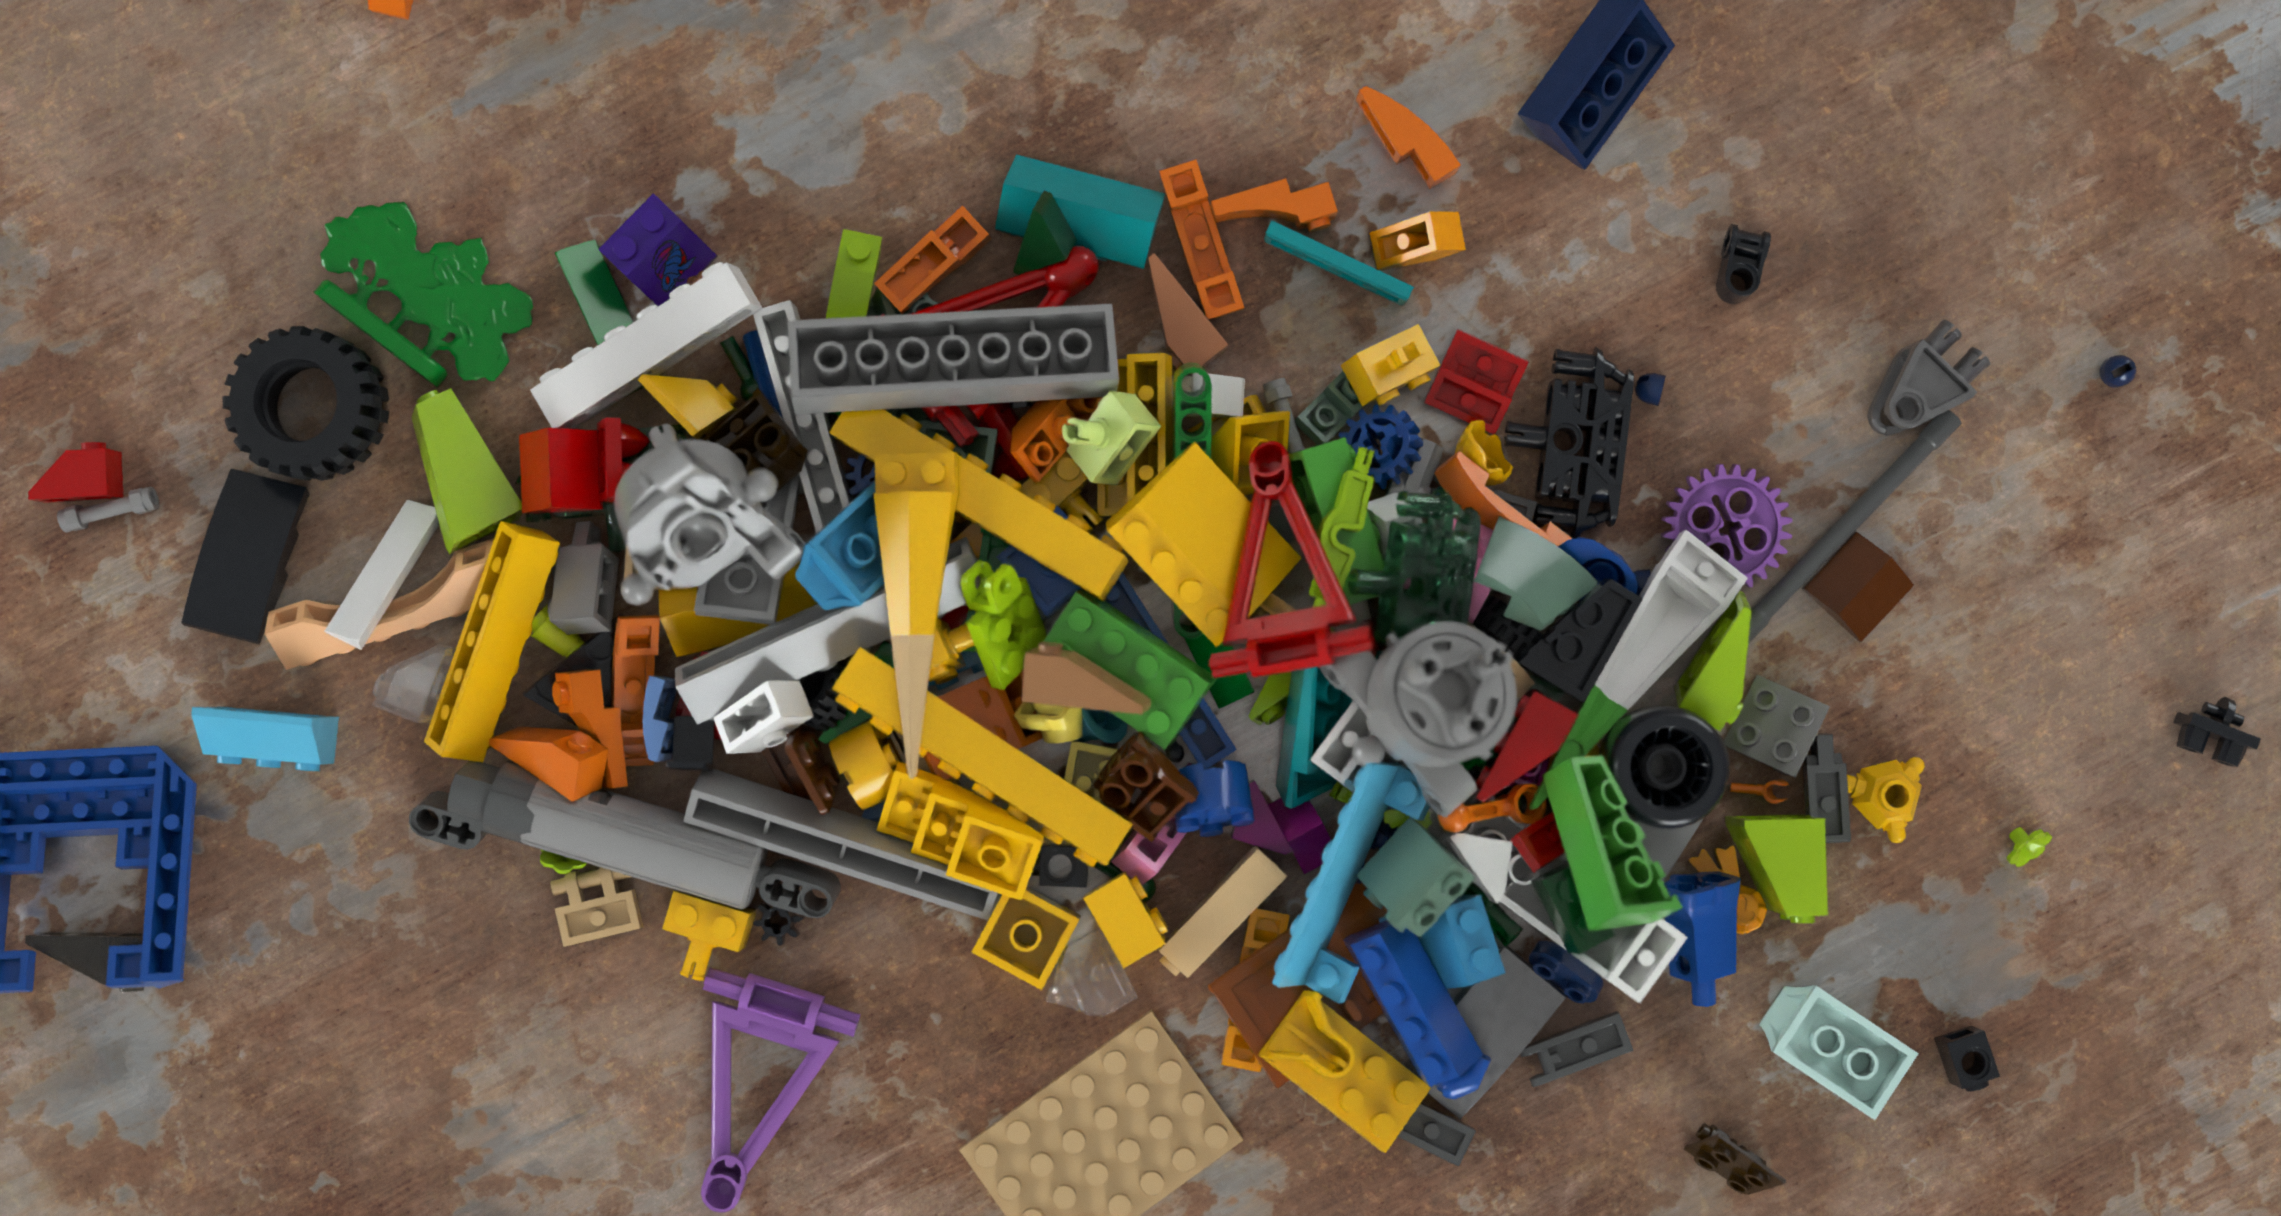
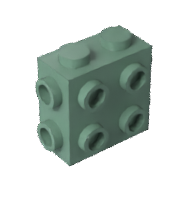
M1409 817L1395 831L1393 836L1356 875L1367 887L1363 894L1379 909L1384 906L1388 910L1384 917L1400 932L1407 928L1418 937H1421L1436 923L1443 912L1456 898L1463 894L1466 887L1476 878L1432 832L1412 817Z

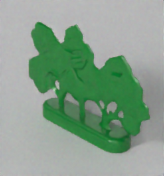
M404 202L385 203L380 207L373 205L357 207L348 218L335 217L331 222L324 225L329 241L320 253L321 265L329 272L338 274L352 272L357 284V293L348 294L333 282L323 280L313 292L316 296L436 388L441 385L448 374L444 367L430 357L437 350H449L455 357L457 373L464 381H477L483 377L488 381L496 380L510 361L502 335L503 333H517L521 329L532 325L530 311L533 309V301L528 294L509 283L501 285L483 284L481 276L485 272V267L489 264V259L482 238L465 240L461 245L457 246L452 242H438L433 245L429 253H422L416 250L415 237L417 235V225L407 204ZM353 258L358 259V267L355 270L350 266V261ZM366 260H372L375 264V276L370 284H366L369 277L363 275V267ZM380 278L388 280L386 285L382 287L377 286ZM389 291L400 299L401 310L389 324L367 309V301L373 292ZM405 321L424 324L431 329L427 345L422 350L397 332ZM449 332L455 333V338L451 342L442 340Z

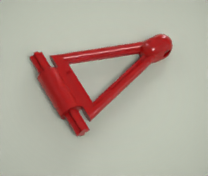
M1074 246L1064 261L1022 273L910 314L977 311L1045 286L1048 293L1037 308L1063 306L1068 298L1077 295L1094 281L1099 270L1098 259L1091 249L1084 246ZM990 403L966 406L975 418L979 420ZM958 405L920 407L932 422L940 421L960 448L970 445L973 439L979 435Z
M1268 441L1260 444L1252 451L1249 458L1250 481L1254 492L1222 642L1224 646L1246 643V648L1210 654L1209 667L1212 669L1213 678L1251 672L1254 678L1335 664L1337 656L1373 650L1374 639L1371 635L1370 626L1331 633V628L1354 624L1357 620L1292 482V469L1288 451L1279 442ZM1279 499L1327 605L1248 619L1272 500Z

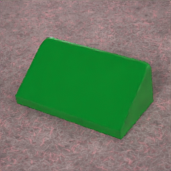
M1205 635L1196 639H1185L1196 663L1211 674L1212 669L1209 667L1210 654L1234 650L1233 646H1224L1222 643L1216 647ZM1246 673L1218 677L1209 689L1219 709L1255 692Z

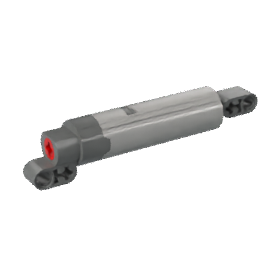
M510 760L505 762L501 768L482 762L468 761L455 774L449 793L443 791L430 793L409 815V825L417 835L455 848L472 849L489 833L739 910H744L751 904L756 890L759 888L761 898L771 906L810 918H821L830 912L841 891L840 881L835 874L821 868L784 858L776 860L771 866H767L765 863L768 849L683 822L685 813L604 789L597 790L572 802ZM428 809L433 811L437 815L438 819L432 817ZM800 885L803 886L801 891L798 890ZM812 890L822 891L826 898L822 899L815 896Z

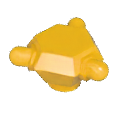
M1911 757L1906 763L1903 761L1899 763L1897 760L1861 768L1860 774L1856 773V777L1847 775L1848 793L1851 794L1850 798H1853L1852 804L1877 830L1883 828V831H1887L1888 838L1893 843H1901L1905 840L1907 822L1913 821L1922 787L1918 782L1920 780L1919 775L1925 767L1924 761L1919 757Z

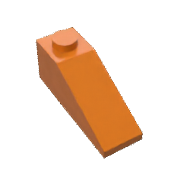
M519 726L489 740V746L572 802L602 788L608 748L580 730Z

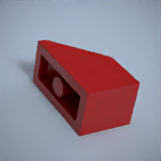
M104 442L81 443L80 450H66L28 491V500L54 503L123 498L122 452L107 449Z

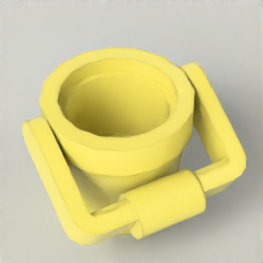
M1022 702L1014 714L1021 728L1041 730L1043 740L1046 743H1064L1083 736L1082 708Z

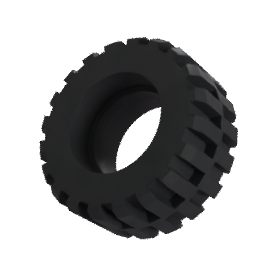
M291 326L289 332L279 328L268 333V341L257 338L250 343L249 348L252 352L248 356L240 353L234 361V364L239 367L235 375H227L224 385L231 387L230 396H223V408L230 410L231 417L225 419L227 429L238 434L234 439V443L240 451L250 453L249 460L258 466L268 468L270 472L300 480L310 481L311 479L323 481L333 479L334 473L345 475L353 471V462L356 460L365 462L372 455L367 448L371 443L379 445L384 435L378 432L380 422L388 423L389 412L382 409V402L389 401L388 390L379 384L384 377L378 367L370 364L372 358L368 354L339 336L318 328L311 330L305 326ZM310 368L320 369L330 376L336 389L337 405L334 416L329 425L317 436L305 441L295 440L285 433L279 421L278 400L285 384L297 373Z

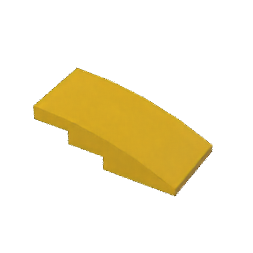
M898 761L876 831L912 842L911 853L948 865L946 876L1018 900L1023 898L1044 839L1042 834L1006 810L940 776L917 768V775L914 779H910L907 772V764Z

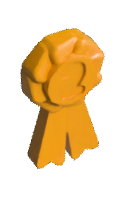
M1733 845L1729 846L1726 850L1721 848L1714 849L1720 868L1717 867L1705 849L1700 850L1698 857L1688 859L1689 863L1698 873L1718 871L1740 877L1736 850ZM1740 882L1737 903V934L1744 935L1761 927L1767 913V908L1758 891L1741 885Z

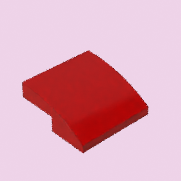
M1457 328L1424 403L1468 423L1475 420H1483L1485 422V431L1496 434L1529 360Z

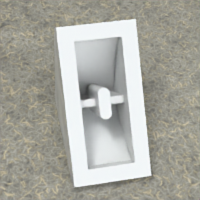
M1447 832L1443 835L1465 867L1476 877L1475 881L1488 899L1496 904L1502 901L1505 894L1513 842L1460 832Z

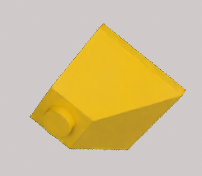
M643 374L637 379L683 428L697 440L703 434L707 436L737 410L733 404L738 399L722 383L715 387L708 380Z
M1277 411L1230 417L1211 438V460L1244 495L1253 494L1254 492L1249 472V458L1252 451L1260 444L1268 441L1279 442L1288 451L1290 412Z

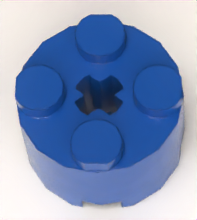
M1222 760L1223 768L1204 769L1202 762L1178 769L1185 778L1193 783L1199 794L1193 803L1188 802L1174 816L1177 832L1185 833L1199 830L1201 837L1221 835L1223 827L1229 825L1241 827L1253 824L1255 818L1246 764L1240 761Z

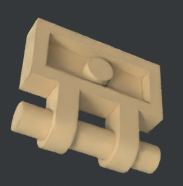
M599 867L597 870L581 874L579 871H572L565 874L564 878L550 882L553 895L557 896L567 893L570 903L569 905L555 908L563 947L644 927L635 889L619 892L618 881L631 878L630 876ZM602 885L604 896L585 901L584 889Z

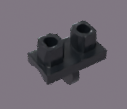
M2227 697L2221 698L2216 705L2209 702L2203 704L2201 712L2210 715V718L2191 712L2189 715L2177 712L2173 722L2181 726L2177 747L2203 754L2208 738L2218 740L2212 760L2230 767L2239 766L2247 749L2257 750L2261 738L2229 726L2231 723L2240 727L2245 717L2235 713L2236 702Z

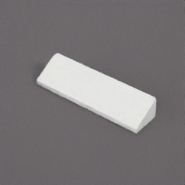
M406 500L328 624L325 633L362 650L439 526L435 507Z

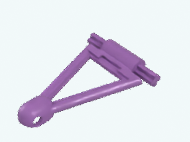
M710 967L703 983V990L739 1001L738 1007L712 1001L711 1163L707 1168L701 1187V1197L704 1204L710 1210L723 1213L732 1210L737 1205L744 1190L747 1174L840 1041L815 1032L816 1026L854 1037L861 1014L824 1003L825 996L749 973L747 978H743ZM732 1029L808 1052L738 1155L731 1153Z

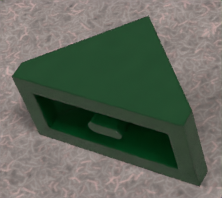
M1044 190L1032 210L1013 273L1020 275L1064 261L1077 241L1050 192Z

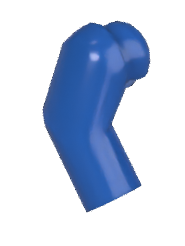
M1483 1053L1460 1077L1437 1084L1438 1091L1442 1092L1444 1097L1453 1100L1475 1092L1482 1082L1491 1058Z

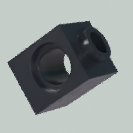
M1042 843L1032 870V876H1039V886L1087 888L1088 865L1073 855L1076 848L1072 845L1060 844L1058 846L1057 844ZM1055 855H1065L1070 859L1072 869L1068 874L1058 876L1051 871L1049 862Z
M1968 1026L1934 1038L1949 1083L1971 1092L1989 1086V1080L2000 1077L1984 1030ZM1972 1051L1975 1057L1974 1064L1971 1068L1963 1070L1962 1059L1965 1054Z

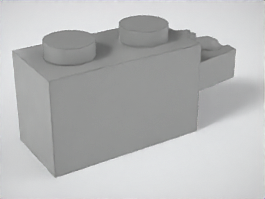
M591 521L576 522L572 544L558 547L557 562L552 569L554 586L552 598L548 603L549 621L567 635L611 632L619 558L600 542L601 530L594 526V523Z

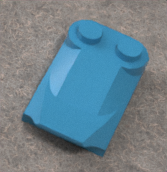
M875 480L869 486L862 489L855 499L805 544L803 556L795 576L820 607L826 611L839 607H859L884 584L873 495L875 493Z

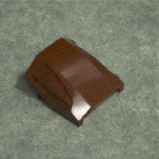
M1141 731L1134 733L1111 756L1092 785L1099 791L1100 799L1105 805L1114 808L1119 816L1133 824L1131 828L1150 842L1157 837V834L1166 823L1188 802L1193 803L1199 794L1193 783L1185 778L1164 754L1144 738V733Z

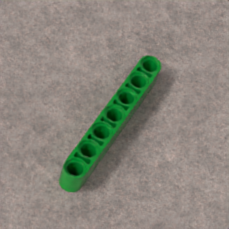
M1185 363L1178 367L1174 373L1172 461L1194 441L1211 458L1212 383L1204 367L1198 363ZM1190 373H1197L1203 377L1202 386L1196 392H1186L1181 386L1184 377ZM1191 413L1199 414L1203 419L1201 427L1194 432L1185 431L1181 427L1183 418ZM1171 600V615L1177 633L1186 639H1196L1204 635L1195 624L1188 626L1180 622V617L1184 612Z

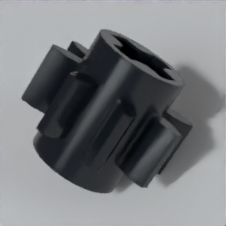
M764 903L758 906L759 910L764 914L761 919L753 922V925L762 926L765 932L762 935V941L772 936L776 937L778 946H782L785 943L786 933L795 938L800 935L794 926L796 922L803 920L805 916L796 915V913L774 906L770 908ZM777 911H779L780 917H787L788 923L783 925L781 930H779L778 924H771L770 920L771 917L777 914Z

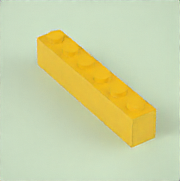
M503 521L499 523L424 742L441 757L483 763L487 750L491 747L489 746V740L494 737L498 718L505 709L506 696L511 681L518 672L519 659L525 641L531 635L532 622L538 604L544 598L545 585L551 567L555 565L558 558L560 542L542 530Z

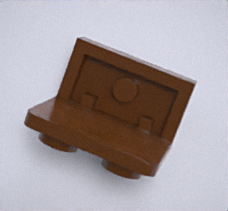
M803 723L786 735L787 740L785 742L766 748L761 752L783 791L813 801L819 813L824 815L831 810L840 781L834 766L831 763L826 764L819 752L821 744L816 733L812 729L807 730Z

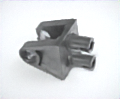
M1942 320L1925 340L1922 339L1904 347L1895 354L1869 407L1867 416L1869 425L1875 432L1881 435H1893L1905 429L1917 427L1973 398L1977 391L1970 383L1990 365V360L1987 356H1984L1981 360L1978 359L1983 352L1971 347L1954 367L1949 365L1941 356L1962 337V334L1957 328L1953 332L1950 331L1944 337L1954 324L1947 320ZM1884 405V413L1894 426H1886L1879 419L1880 411ZM1896 408L1899 411L1900 417L1896 413Z

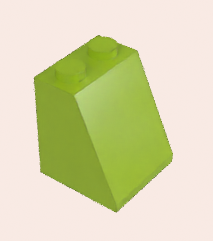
M1804 814L1725 816V825L1758 892L1766 904L1767 910L1779 913L1780 919L1800 924L1815 923V916H1828L1825 818Z

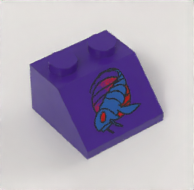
M654 193L598 249L657 306L669 300V294L677 287L691 284L718 257Z

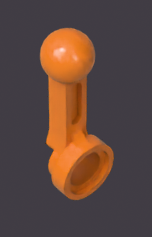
M1530 783L1518 784L1508 794L1501 795L1494 800L1469 805L1462 803L1447 817L1438 814V821L1444 830L1451 833L1463 831L1471 822L1500 816L1511 817L1520 824H1533L1543 817L1546 810V799L1538 808L1529 810V805L1539 787ZM1521 794L1527 800V809L1524 814L1521 813L1518 806Z

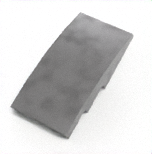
M1503 946L1499 950L1505 974L1466 986L1454 998V1003L1480 1050L1491 1058L1482 1082L1475 1092L1453 1100L1444 1097L1442 1092L1438 1091L1436 1085L1431 1086L1428 1094L1458 1119H1461L1490 1089L1566 999V995L1550 980L1538 976L1534 972L1533 966L1509 946ZM1407 1056L1401 1064L1419 1077Z

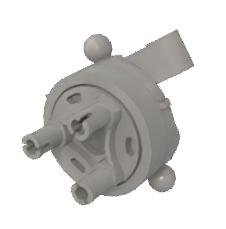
M662 424L664 433H660L658 426L651 429L649 439L654 449L644 454L628 468L617 486L614 498V510L633 565L639 572L627 576L622 582L621 593L628 603L642 605L648 602L653 596L655 587L670 590L672 587L701 586L719 571L743 557L746 551L774 579H780L801 561L805 547L804 541L793 529L785 526L766 511L760 503L771 499L777 491V480L771 472L765 469H758L750 472L748 475L740 459L727 448L703 440H677L676 432L669 424Z
M1436 622L1428 624L1399 639L1394 633H1391L1385 638L1388 647L1383 651L1378 660L1375 659L1370 651L1337 656L1335 664L1319 666L1325 678L1333 686L1342 690L1354 700L1367 716L1365 722L1371 736H1363L1354 743L1352 756L1355 762L1362 767H1365L1367 763L1379 764L1384 757V751L1397 761L1402 760L1415 775L1426 802L1435 812L1443 817L1450 815L1477 790L1475 781L1460 762L1477 756L1483 760L1489 758L1492 755L1489 750L1507 732L1516 709L1517 690L1514 674L1510 666L1512 661L1510 651L1504 653L1503 650L1507 647L1503 644L1498 643L1492 637H1488L1479 630L1461 623Z

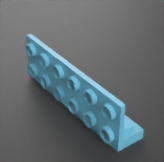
M1367 763L1365 767H1361L1354 780V787L1356 789L1350 802L1342 808L1339 814L1338 824L1340 826L1334 840H1331L1323 851L1322 861L1324 863L1318 877H1315L1307 888L1306 898L1308 900L1305 907L1291 925L1290 935L1292 937L1286 950L1279 955L1275 962L1274 971L1276 974L1272 984L1279 988L1306 985L1337 1003L1345 1002L1360 966L1327 949V946L1357 880L1356 875L1363 866L1388 806L1416 820L1423 821L1430 807L1423 797L1422 789L1415 775L1409 768L1398 763Z

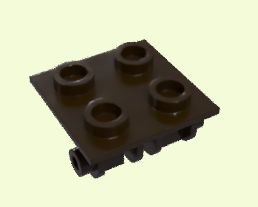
M1705 1123L1702 1124L1696 1133V1137L1700 1141L1684 1147L1685 1151L1694 1156V1161L1700 1167L1709 1171H1715L1727 1180L1726 1183L1731 1189L1741 1194L1750 1195L1783 1185L1787 1181L1768 1168L1766 1161L1750 1150L1747 1151L1745 1146H1737V1141L1733 1138L1729 1140L1730 1136L1714 1124L1711 1126Z

